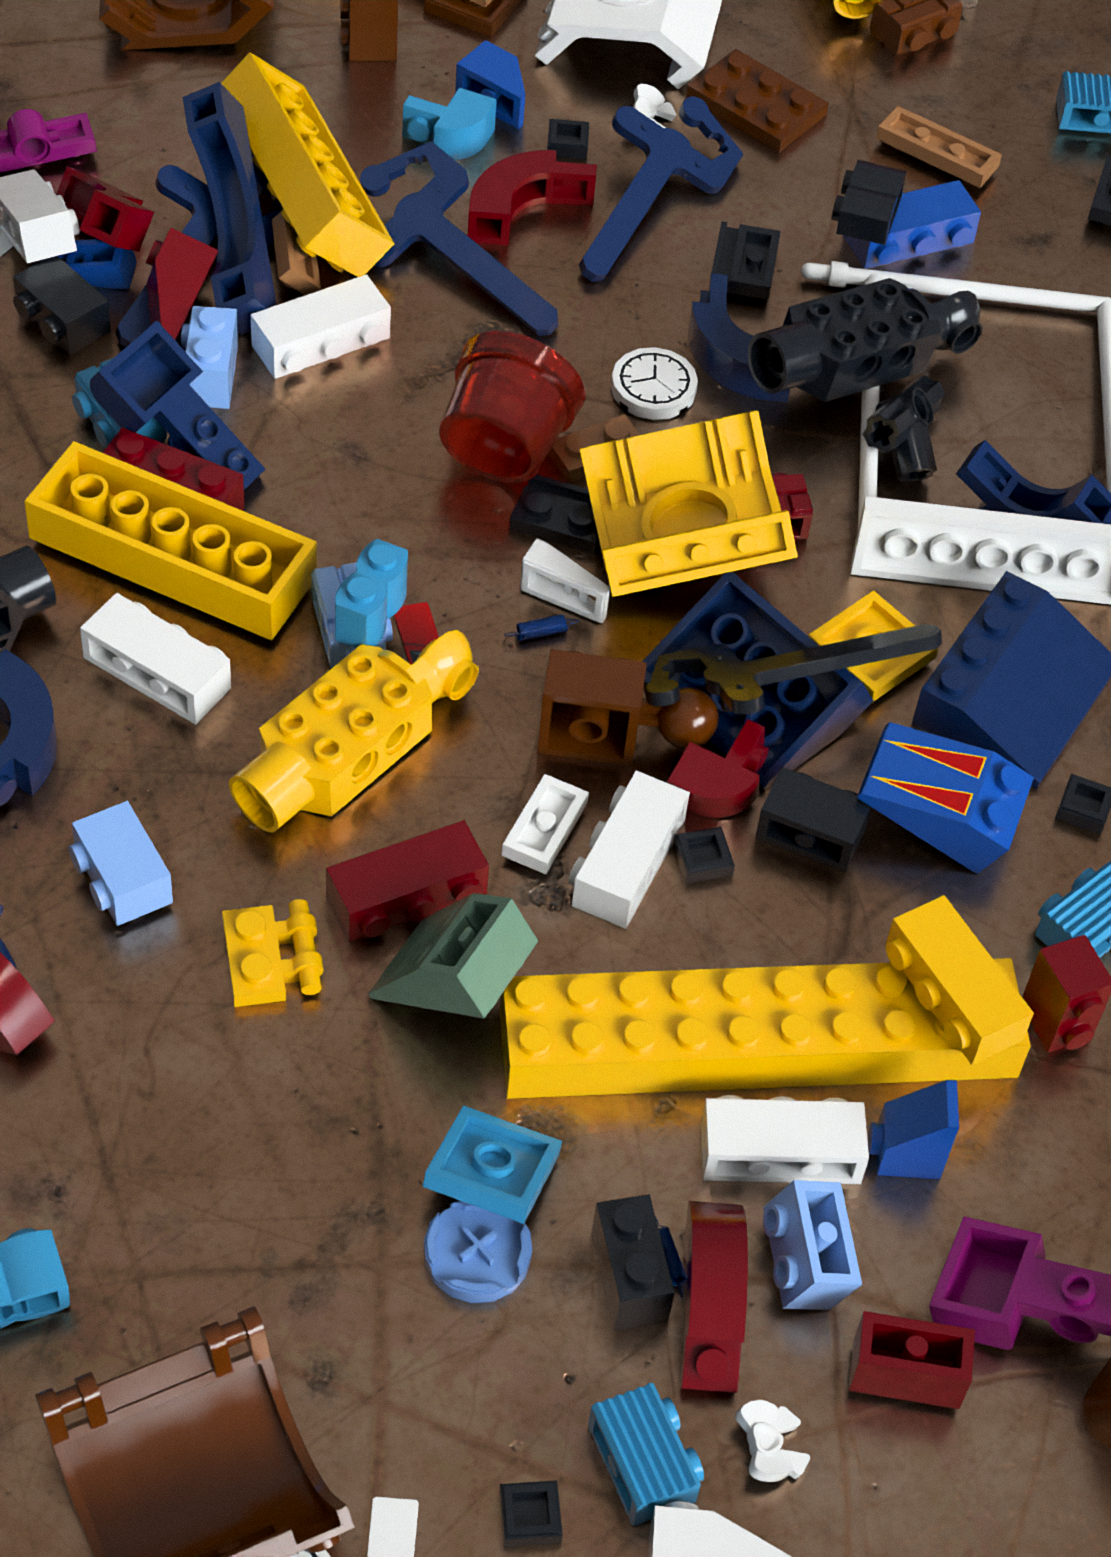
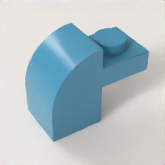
M459 88L446 107L409 95L403 104L402 136L422 143L432 141L454 160L469 158L485 147L495 131L497 99Z

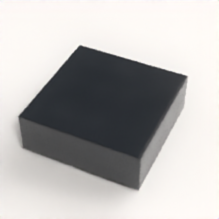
M549 119L547 150H556V157L587 160L589 122Z
M1071 774L1055 819L1101 835L1111 808V787Z
M722 827L674 834L673 847L686 884L733 876L735 864Z
M557 1480L500 1484L499 1500L504 1547L562 1543L563 1533Z

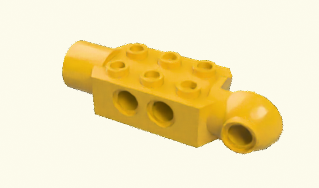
M459 630L448 631L438 639H434L427 644L419 654L417 661L412 665L392 651L383 650L376 646L359 645L259 728L261 754L229 780L230 793L239 809L252 823L267 832L277 831L300 810L331 817L432 731L433 702L447 696L454 701L459 700L472 688L478 677L479 668L478 665L472 662V652L466 636Z

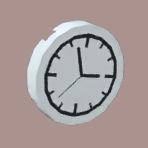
M656 347L639 348L622 356L615 363L611 378V390L613 398L620 405L621 401L628 407L629 413L651 420L670 419L679 415L680 410L686 406L688 409L694 402L698 384L695 369L686 358L671 350Z

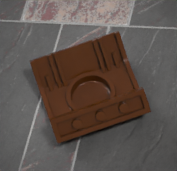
M100 0L99 20L111 31L121 34V50L235 44L274 8V0Z

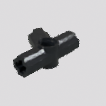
M926 375L913 380L894 397L878 403L875 413L867 419L866 430L862 433L868 447L877 448L882 453L892 451L897 480L905 483L932 477L933 473L937 471L928 425L932 424L934 414L941 409V401L946 394L940 381H933Z

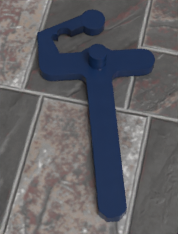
M694 96L686 98L679 108V117L687 126L698 127L707 139H714L719 143L720 149L718 151L723 154L713 160L692 148L690 142L683 134L671 128L661 127L635 108L622 106L616 111L612 118L613 129L643 150L646 160L578 264L581 274L590 281L604 280L671 175H680L705 193L716 194L723 188L742 158L743 152L711 114L708 105L702 99Z
M432 141L379 165H370L362 171L360 175L361 185L365 193L373 197L385 194L389 190L392 180L406 174L405 169L409 164L416 163L421 165L422 162H427L435 176L419 192L405 196L397 204L394 216L384 225L395 244L374 266L385 267L390 265L413 242L423 241L537 336L550 335L558 327V312L556 308L443 216L444 212L468 189L469 178L465 168Z
M253 162L258 194L270 196L273 199L271 207L276 208L262 217L267 250L270 251L274 247L272 219L283 210L280 201L268 190L267 183L269 181ZM166 165L162 167L155 181L157 190L188 209L192 214V218L182 233L211 246L218 235L208 185L177 166ZM147 284L117 326L115 333L118 342L125 347L151 326Z

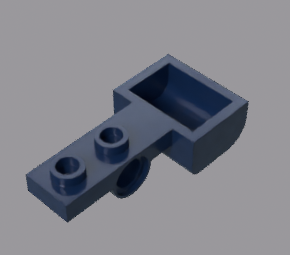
M158 321L154 322L91 378L90 389L94 398L121 428L135 433L154 417L169 433V446L242 473L245 490L266 469L189 385L203 371Z

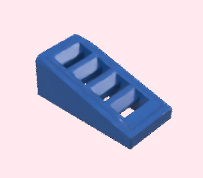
M99 239L75 241L77 251L58 255L61 259L67 258L66 264L91 286L110 289H129L137 263L136 256L132 250L113 247Z

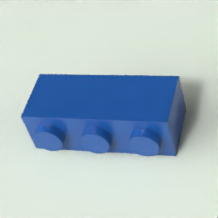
M957 180L903 193L886 245L844 235L843 237L863 268L867 269L974 243L981 211L962 183Z

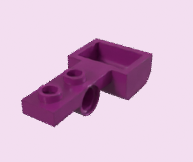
M22 109L12 114L8 119L7 129L0 131V173L97 152L95 138L87 113L44 121L39 112L32 109Z
M963 1216L931 1298L929 1309L934 1323L975 1329L974 1342L1004 1350L1012 1349L1024 1315L1048 1321L1050 1327L1065 1339L1077 1343H1091L1097 1339L1098 1334L1111 1336V1275L1046 1260L1042 1234Z

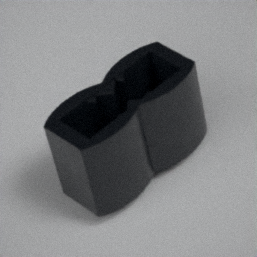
M862 160L857 161L854 171L846 170L841 188V194L845 196L837 195L831 220L838 221L836 234L886 245L903 195L907 171Z

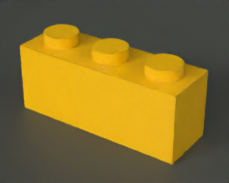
M945 895L893 918L885 944L886 954L890 963L895 969L903 971L914 986L920 1004L926 1010H931L944 1027L948 1042L954 1049L961 1050L971 1065L983 1061L1024 1040L1034 1012Z

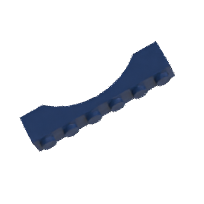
M217 82L182 98L188 134L204 171L216 218L218 255L215 269L211 275L215 307L237 309V331L243 335L251 332V314L276 306L277 304L244 107L220 82Z

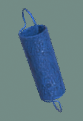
M563 614L517 623V633L513 635H516L519 641L567 632L568 626L566 621L568 620L565 619Z
M660 1226L666 1227L659 1228V1233L673 1286L679 1285L678 1290L683 1298L681 1285L684 1284L685 1280L687 1281V1276L669 1227Z

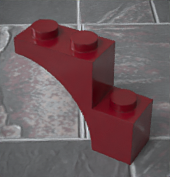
M67 166L56 195H61L67 209H73L77 219L82 221L79 230L113 247L139 252L154 211L143 207V200L76 168Z

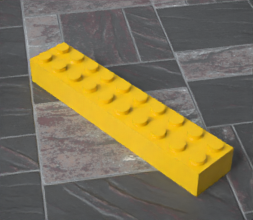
M1012 958L993 959L1019 993ZM890 962L514 976L501 994L499 1008L507 1099L1018 1078L1031 1046L1027 1031L1022 1042L971 1065L961 1050L954 1049L948 1042L944 1027L931 1010H926L920 1004L914 986L903 971L895 969Z

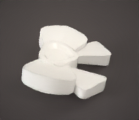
M641 83L636 87L633 93L635 98L633 108L661 127L666 128L653 118L656 115L673 121L676 117V112L672 104L669 102L664 103V96L653 86Z
M755 1400L743 1405L736 1412V1421L747 1433L749 1453L752 1455L749 1474L753 1478L765 1482H776L786 1478L788 1475L797 1479L804 1472L810 1460L809 1454L780 1449L784 1442L781 1434L793 1431L801 1424L800 1419L784 1406L777 1408L776 1405L768 1401Z

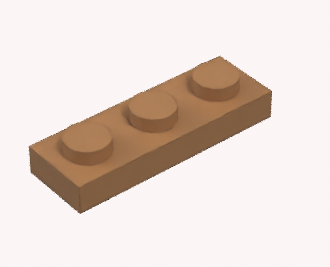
M897 106L878 126L876 139L893 148L912 155L979 188L999 167L1002 154L900 106Z

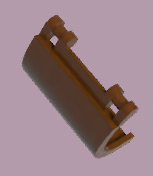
M255 1306L238 1312V1319L220 1326L216 1321L201 1327L200 1333L203 1342L97 1384L92 1372L74 1378L75 1385L58 1392H54L53 1388L35 1394L53 1453L92 1557H289L307 1549L308 1553H316L331 1548L340 1542V1534L355 1528L347 1505L329 1490L304 1445L282 1391L270 1356L265 1328ZM246 1341L249 1351L230 1358L228 1348ZM83 1407L86 1418L66 1426L63 1415Z

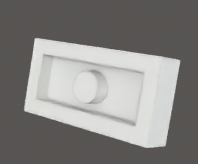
M544 774L502 845V856L547 874L588 804L589 792Z

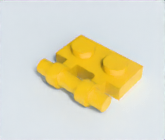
M296 899L288 904L290 917L284 921L275 922L273 905L222 911L234 1007L286 1001L285 983L300 982L301 992L305 995H314L321 991L320 976L323 974L324 968L321 954L316 952L314 938L317 936L318 931L316 919L309 913L306 900ZM294 943L295 956L291 959L281 960L279 945Z

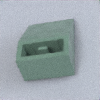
M472 893L422 919L369 991L368 995L371 999L485 1019L538 943V939L512 898Z

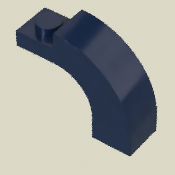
M711 273L708 291L700 290L699 302L692 301L688 341L695 360L712 379L736 393L760 400L788 403L790 389L770 394L763 391L755 382L748 363V347L753 335L737 327L728 315L726 306L728 275Z
M986 440L972 449L956 473L982 500L978 509L1111 525V493L1093 475L1068 488H1045L1021 476Z
M6 649L0 653V724L9 733L0 745V806L9 801L17 787L33 797L48 778L57 752L54 712L49 691L42 678L29 664Z

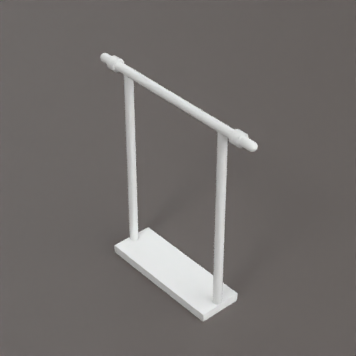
M831 261V265L806 263L802 266L801 274L804 278L827 281L828 286L845 288L846 284L863 286L891 278L906 285L907 288H914L922 293L950 296L958 291L969 290L976 295L977 299L1097 313L1107 490L1111 493V297L848 267L847 262ZM879 386L862 391L858 532L851 560L852 575L992 591L1004 573L1008 571L1047 590L1054 598L1111 605L1110 524L878 498V449L868 447L862 433L866 430L867 419L875 413L876 406L879 403Z

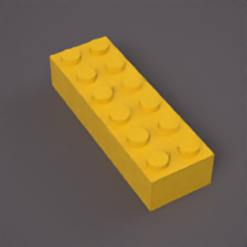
M249 52L221 84L244 107L250 148L254 153L252 157L254 164L267 177L269 181L267 188L280 201L283 207L281 214L297 232L298 237L296 241L301 249L311 257L319 255L326 259L338 272L342 273L346 270L357 277L365 275L395 243L305 86Z
M73 441L24 501L30 539L271 641L311 587V572L317 569V541Z

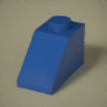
M485 40L457 63L455 93L459 88L497 99L496 118L516 129H520L524 121L525 90L518 58Z
M945 1080L884 1103L878 1123L871 1122L868 1132L869 1154L877 1155V1175L941 1179L959 1130L957 1081Z

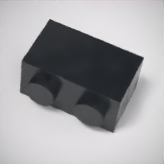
M60 257L46 258L13 276L15 289L13 303L19 315L26 320L30 319L41 329L44 337L50 343H56L68 355L75 353L111 332L108 300Z
M781 767L761 809L755 838L847 872L866 830L871 807L857 798L858 794L853 791L842 790L818 781L805 773H797Z
M650 1194L597 1202L591 1234L614 1330L618 1331L668 1322L675 1292Z

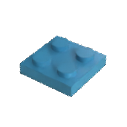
M463 1105L425 1172L423 1187L524 1224L559 1157L562 1141Z

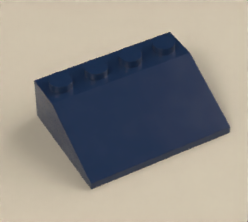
M1006 571L922 687L912 724L928 733L996 752L1033 776L1034 779L1031 786L1038 789L1111 679V652L1047 590Z
M727 572L642 661L647 663L644 682L646 684L650 683L659 655L712 644H722L728 646L739 660L749 661L817 647L819 645L735 573ZM846 668L760 686L764 692L765 707L761 711L752 714H736L723 711L721 709L720 696L711 694L706 690L702 671L674 673V677H671L672 680L678 682L679 688L691 687L699 689L709 695L714 701L719 719L716 732L710 741L725 755L729 752L747 719L765 727L764 746L768 747L769 751L763 766L757 773L760 775L759 785L765 791L773 786L781 767L792 771L841 736L874 701L864 684Z

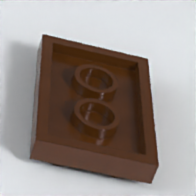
M737 49L733 50L688 84L686 98L694 96L702 99L708 105L711 113L778 153L827 115L829 102Z

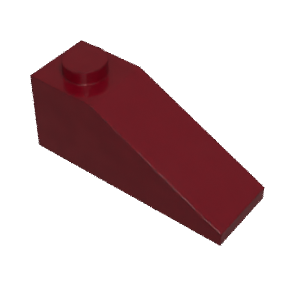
M170 228L164 242L155 240L147 257L146 264L152 266L147 280L150 324L152 325L158 321L177 342L182 331V325L186 323L204 286L218 250L178 230Z

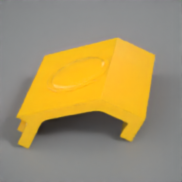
M758 410L579 448L612 597L798 557L789 511L787 509L781 511L772 479Z

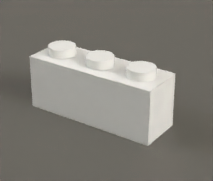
M35 169L0 177V229L27 263L77 251L74 235L79 234L80 230L76 214L73 209H67L63 197L54 193L49 181L45 182Z
M366 274L251 314V346L274 379L389 339L391 306Z
M118 593L113 595L80 627L83 658L195 725L231 689L230 659L215 646H207L190 636L181 626L164 621L151 613L143 604L132 602Z
M635 771L627 787L620 785L612 798L609 812L612 814L607 823L600 820L592 833L589 842V848H591L589 855L586 859L579 857L570 873L568 884L574 886L572 907L626 929L672 846L674 834L679 833L685 822L690 792L639 771Z
M725 1095L717 1099L706 1098L700 1124L703 1181L791 1183L793 1180L861 1184L869 1160L864 1102H848L842 1098H828L822 1101H796L785 1096L774 1097L769 1100L743 1099L735 1095Z

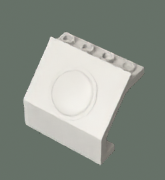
M551 0L545 9V13L548 15L546 22L537 34L540 40L535 56L547 65L573 41L583 37L647 42L656 45L672 58L667 80L679 89L705 67L722 0Z

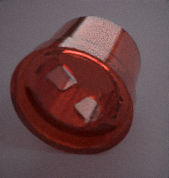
M488 331L479 333L471 337L463 346L455 369L456 384L439 427V436L448 453L456 461L476 474L506 483H519L530 480L538 473L560 433L566 431L571 426L582 409L586 398L585 386L575 368L563 356L547 345L530 337L512 332Z

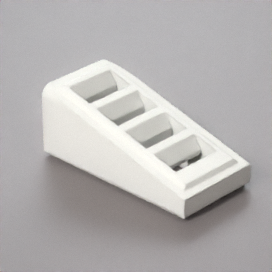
M537 538L522 560L520 590L596 622L603 623L607 616L610 587L559 550ZM588 595L596 597V602L588 597Z

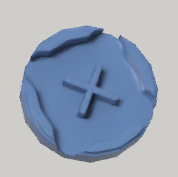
M460 1200L451 1203L450 1208L444 1210L440 1215L438 1212L430 1221L424 1237L425 1268L434 1284L450 1297L469 1303L494 1302L511 1294L526 1278L532 1259L531 1234L525 1223L514 1221Z

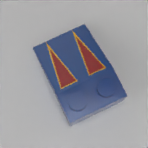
M889 722L883 729L857 798L978 874L1009 851L1034 777L994 751Z

